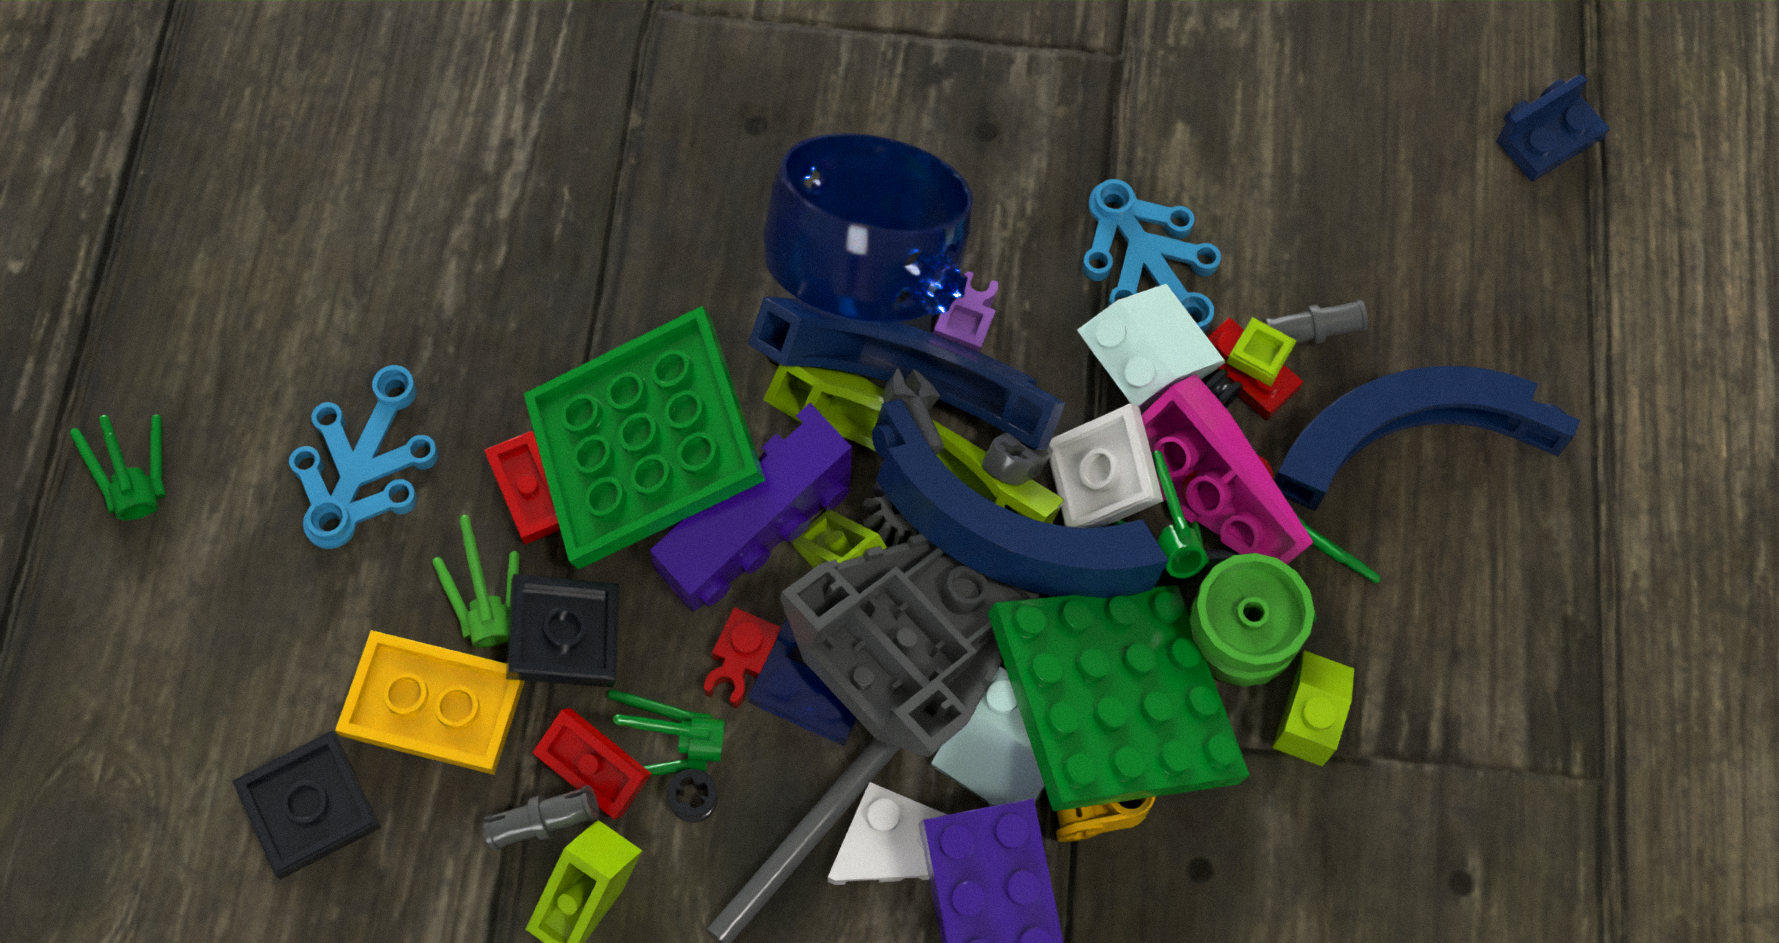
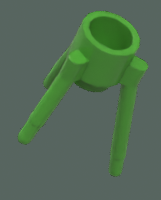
M462 515L459 521L476 599L469 603V612L442 558L435 557L433 565L460 621L463 639H471L472 646L475 648L499 646L508 642L511 581L514 574H519V553L512 551L509 554L506 604H502L501 597L488 596L471 521L468 515Z

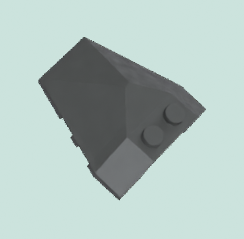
M922 534L909 537L906 543L882 549L881 546L865 550L863 556L838 563L835 559L821 563L782 591L780 600L803 661L876 740L929 757L968 724L1003 661L987 612L995 602L1037 599L1040 594L1017 588L977 572L946 554Z

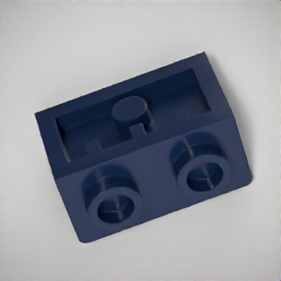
M1582 73L1567 82L1563 79L1555 81L1543 91L1539 99L1530 104L1527 101L1518 103L1503 119L1506 124L1496 141L1531 182H1534L1605 138L1610 130L1608 125L1580 95L1588 82Z

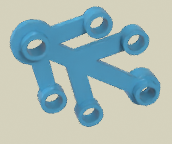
M1110 179L1096 186L1089 198V210L1091 215L1098 221L1092 248L1086 252L1083 259V274L1092 281H1102L1109 276L1113 264V258L1109 251L1116 229H1118L1128 243L1118 286L1110 294L1108 307L1116 302L1117 298H1125L1137 294L1136 291L1142 267L1144 266L1157 286L1168 285L1187 312L1198 318L1199 323L1197 325L1205 333L1214 316L1212 302L1201 293H1188L1164 259L1187 263L1196 275L1202 277L1211 276L1217 271L1221 261V253L1216 246L1210 243L1196 245L1175 240L1184 239L1191 233L1195 220L1192 211L1184 206L1170 208L1138 200L1132 188L1122 180ZM1108 202H1114L1118 204L1120 208H1109L1105 204ZM1179 218L1184 220L1187 225L1178 227L1171 220ZM1137 220L1163 225L1165 233L1171 238L1145 232ZM1201 255L1208 256L1212 259L1213 263L1203 264L1197 257ZM1100 260L1105 264V267L1096 269L1089 262Z
M386 366L374 376L372 388L378 402L354 451H352L344 431L346 419L340 407L334 403L325 402L319 404L313 410L311 415L312 423L317 432L324 436L340 475V479L331 496L321 477L324 462L318 451L310 446H302L295 449L290 455V468L295 476L302 481L311 503L303 519V529L308 539L320 548H338L346 544L353 537L358 523L390 510L396 514L409 513L415 508L418 501L413 485L407 480L396 479L388 483L383 492L353 502L361 486L410 466L419 470H426L433 467L438 461L439 452L436 444L427 435H416L406 445L376 457L398 410L408 407L414 401L417 394L416 384L411 373L402 366ZM402 387L405 389V392L400 396H388L393 388ZM328 414L337 415L335 422L331 425L320 424L324 416ZM426 446L430 448V453L423 458L413 456L415 450L419 447ZM303 459H315L313 466L309 469L302 470L298 468L299 463ZM398 491L409 492V496L405 501L401 503L392 501L393 495ZM328 520H340L339 526L334 530L328 532L323 530V526Z

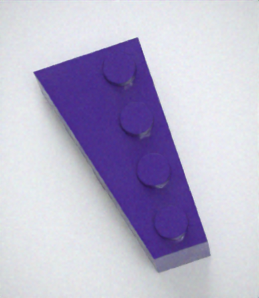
M811 403L796 415L802 424L785 440L776 433L761 447L764 453L760 456L759 462L766 481L682 520L650 549L653 568L692 612H695L703 604L709 607L720 601L730 590L731 585L729 583L744 571L747 574L757 571L770 558V551L784 539L787 542H791L798 538L809 527L810 518L823 508L826 510L835 508L849 494L852 446Z

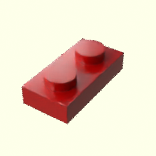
M1229 317L1207 337L1225 360V363L1212 373L1215 375L1225 368L1230 373L1229 380L1231 382L1240 381L1244 387L1238 396L1267 421L1300 390L1303 381L1283 365L1270 387L1227 364L1229 355L1244 332V329Z
M533 431L485 449L486 457L523 544H528L560 531Z
M571 708L560 711L532 752L577 790L586 785L591 786L597 797L599 808L613 820L623 817L652 775L651 772Z

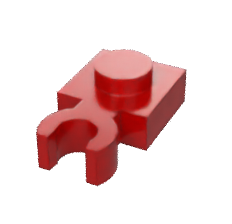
M734 607L712 651V659L723 665L711 671L706 677L704 683L705 696L711 698L719 684L730 683L735 688L729 700L730 706L735 709L739 707L745 698L744 678L746 674L759 680L761 679L782 636V627Z

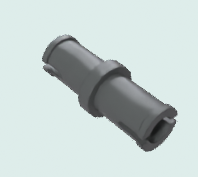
M1355 300L1352 303L1320 308L1317 304L1305 307V312L1276 318H1265L1263 323L1297 340L1296 343L1311 341L1313 345L1324 343L1326 337L1359 330L1366 331L1368 329V315L1364 302L1362 300Z
M589 785L548 799L539 795L530 798L528 805L496 815L485 816V823L483 824L484 834L490 848L494 851L534 837L543 841L554 837L557 830L590 820H598L599 805L594 790Z

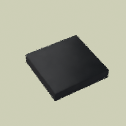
M514 574L511 581L506 679L613 688L616 682L619 584Z
M334 730L232 781L271 868L279 880L381 828Z

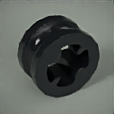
M1224 368L1217 372L1205 385L1227 409L1241 393L1244 385L1240 381L1231 382L1229 380L1230 373Z
M698 769L683 770L675 775L669 784L668 799L670 808L675 816L682 821L690 823L701 822L710 817L716 809L718 801L716 785L711 776L704 771ZM694 783L698 791L706 789L708 797L701 796L702 805L698 808H692L688 801L679 803L677 800L678 795L685 796L684 786Z

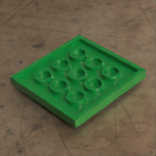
M703 306L524 393L568 560L578 570L766 481L711 315Z
M1178 585L1154 587L1150 591L1130 596H1116L1114 598L1069 595L995 602L987 612L1053 811L1239 785L1250 776L1208 663L1201 655L1199 647L1193 642L1188 622L1189 613Z

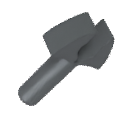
M897 368L885 385L884 403L901 399L923 437L937 455L943 450L944 445L928 409L932 408L940 398V395L933 385L915 369L904 380L900 369Z

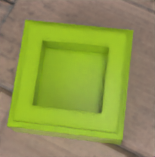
M1252 317L1226 363L1271 387L1297 340Z

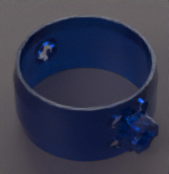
M856 133L826 134L803 140L785 153L772 183L764 226V249L767 268L774 279L796 298L820 310L846 318L873 322H897L916 319L930 313L935 315L947 312L952 303L958 297L964 295L968 279L961 272L972 229L973 197L971 189L966 180L951 165L923 149L901 141ZM813 170L820 174V178L813 180L811 188H809L804 182L812 176ZM856 223L865 224V225H870V226H874V227H877V228L867 227V226L859 225V224H856ZM920 251L919 257L915 262L904 266L906 260L912 254ZM905 290L910 293V296L903 303H897L898 295Z

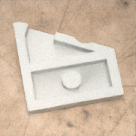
M869 782L828 875V882L834 885H843L848 881L879 880V882L901 881L904 878L916 877L921 880H929L918 824L924 819L947 814Z

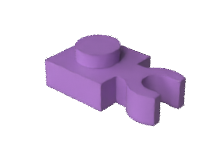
M968 271L962 277L958 296L949 293L933 334L980 352L996 311L990 307L995 300L998 282L992 280L986 291H976L971 287L974 273Z

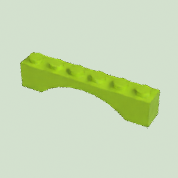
M779 364L764 396V401L801 424L802 422L796 415L811 403L843 438L855 441L876 451L872 441V431L884 403V390L857 373L822 367L783 366ZM933 420L944 445L943 450L936 456L963 483L981 496L1007 510L1037 521L1052 524L1065 499L1032 479L1022 485H1011L993 477L984 469L981 463L987 453L986 451Z

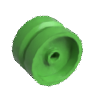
M1251 553L1234 555L1213 567L1201 583L1197 596L1190 606L1188 622L1193 642L1199 647L1201 655L1208 663L1211 674L1222 682L1245 687L1265 684L1284 673L1311 634L1315 610L1310 590L1297 571L1278 558Z

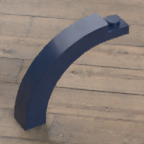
M764 297L748 345L783 366H810L836 369L888 381L897 368L900 369L904 380L915 369L937 390L940 395L939 400L960 408L1004 432H1008L1011 436L1035 450L1048 449L1066 404L1036 387V379L967 346L898 321L821 302L783 297Z
M1431 366L1409 369L1363 384L1340 397L1323 410L1303 430L1290 448L1274 482L1285 499L1316 511L1332 479L1346 462L1366 446L1394 432L1431 424L1468 425L1498 432L1558 457L1574 438L1580 420L1567 415L1561 408L1555 405L1540 404L1533 401L1538 383L1512 374L1467 366Z
M901 399L882 404L876 425L872 431L874 448L881 457H884L877 482L904 518L926 539L946 554L971 569L997 581L1023 590L1050 596L1076 595L1114 598L1116 596H1130L1153 590L1169 560L1143 519L1117 526L1076 528L1045 523L1016 514L981 496L955 476L933 452Z

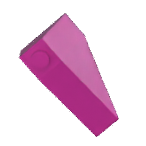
M1197 374L1172 385L1141 415L1151 454L1155 450L1162 452L1186 520L1191 523L1194 521L1199 522L1219 535L1222 543L1241 555L1258 553L1278 558L1285 564H1289L1313 543L1310 535L1230 412ZM1198 470L1196 478L1187 486V504L1181 493L1182 482L1188 474ZM1158 477V481H1159V485H1160L1162 497H1163V500L1166 501V498H1165V495H1164V492H1163V489H1162V486H1161V483H1160V480H1159V477Z

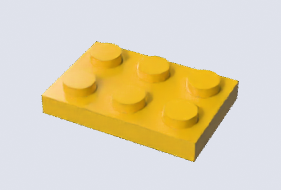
M371 630L335 731L340 737L495 775L525 681L506 679V663Z

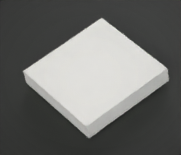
M1131 403L1051 439L1049 445L1053 452L1049 457L1057 495L1065 499L1061 506L1065 526L1076 528L1104 527L1164 501L1138 406Z

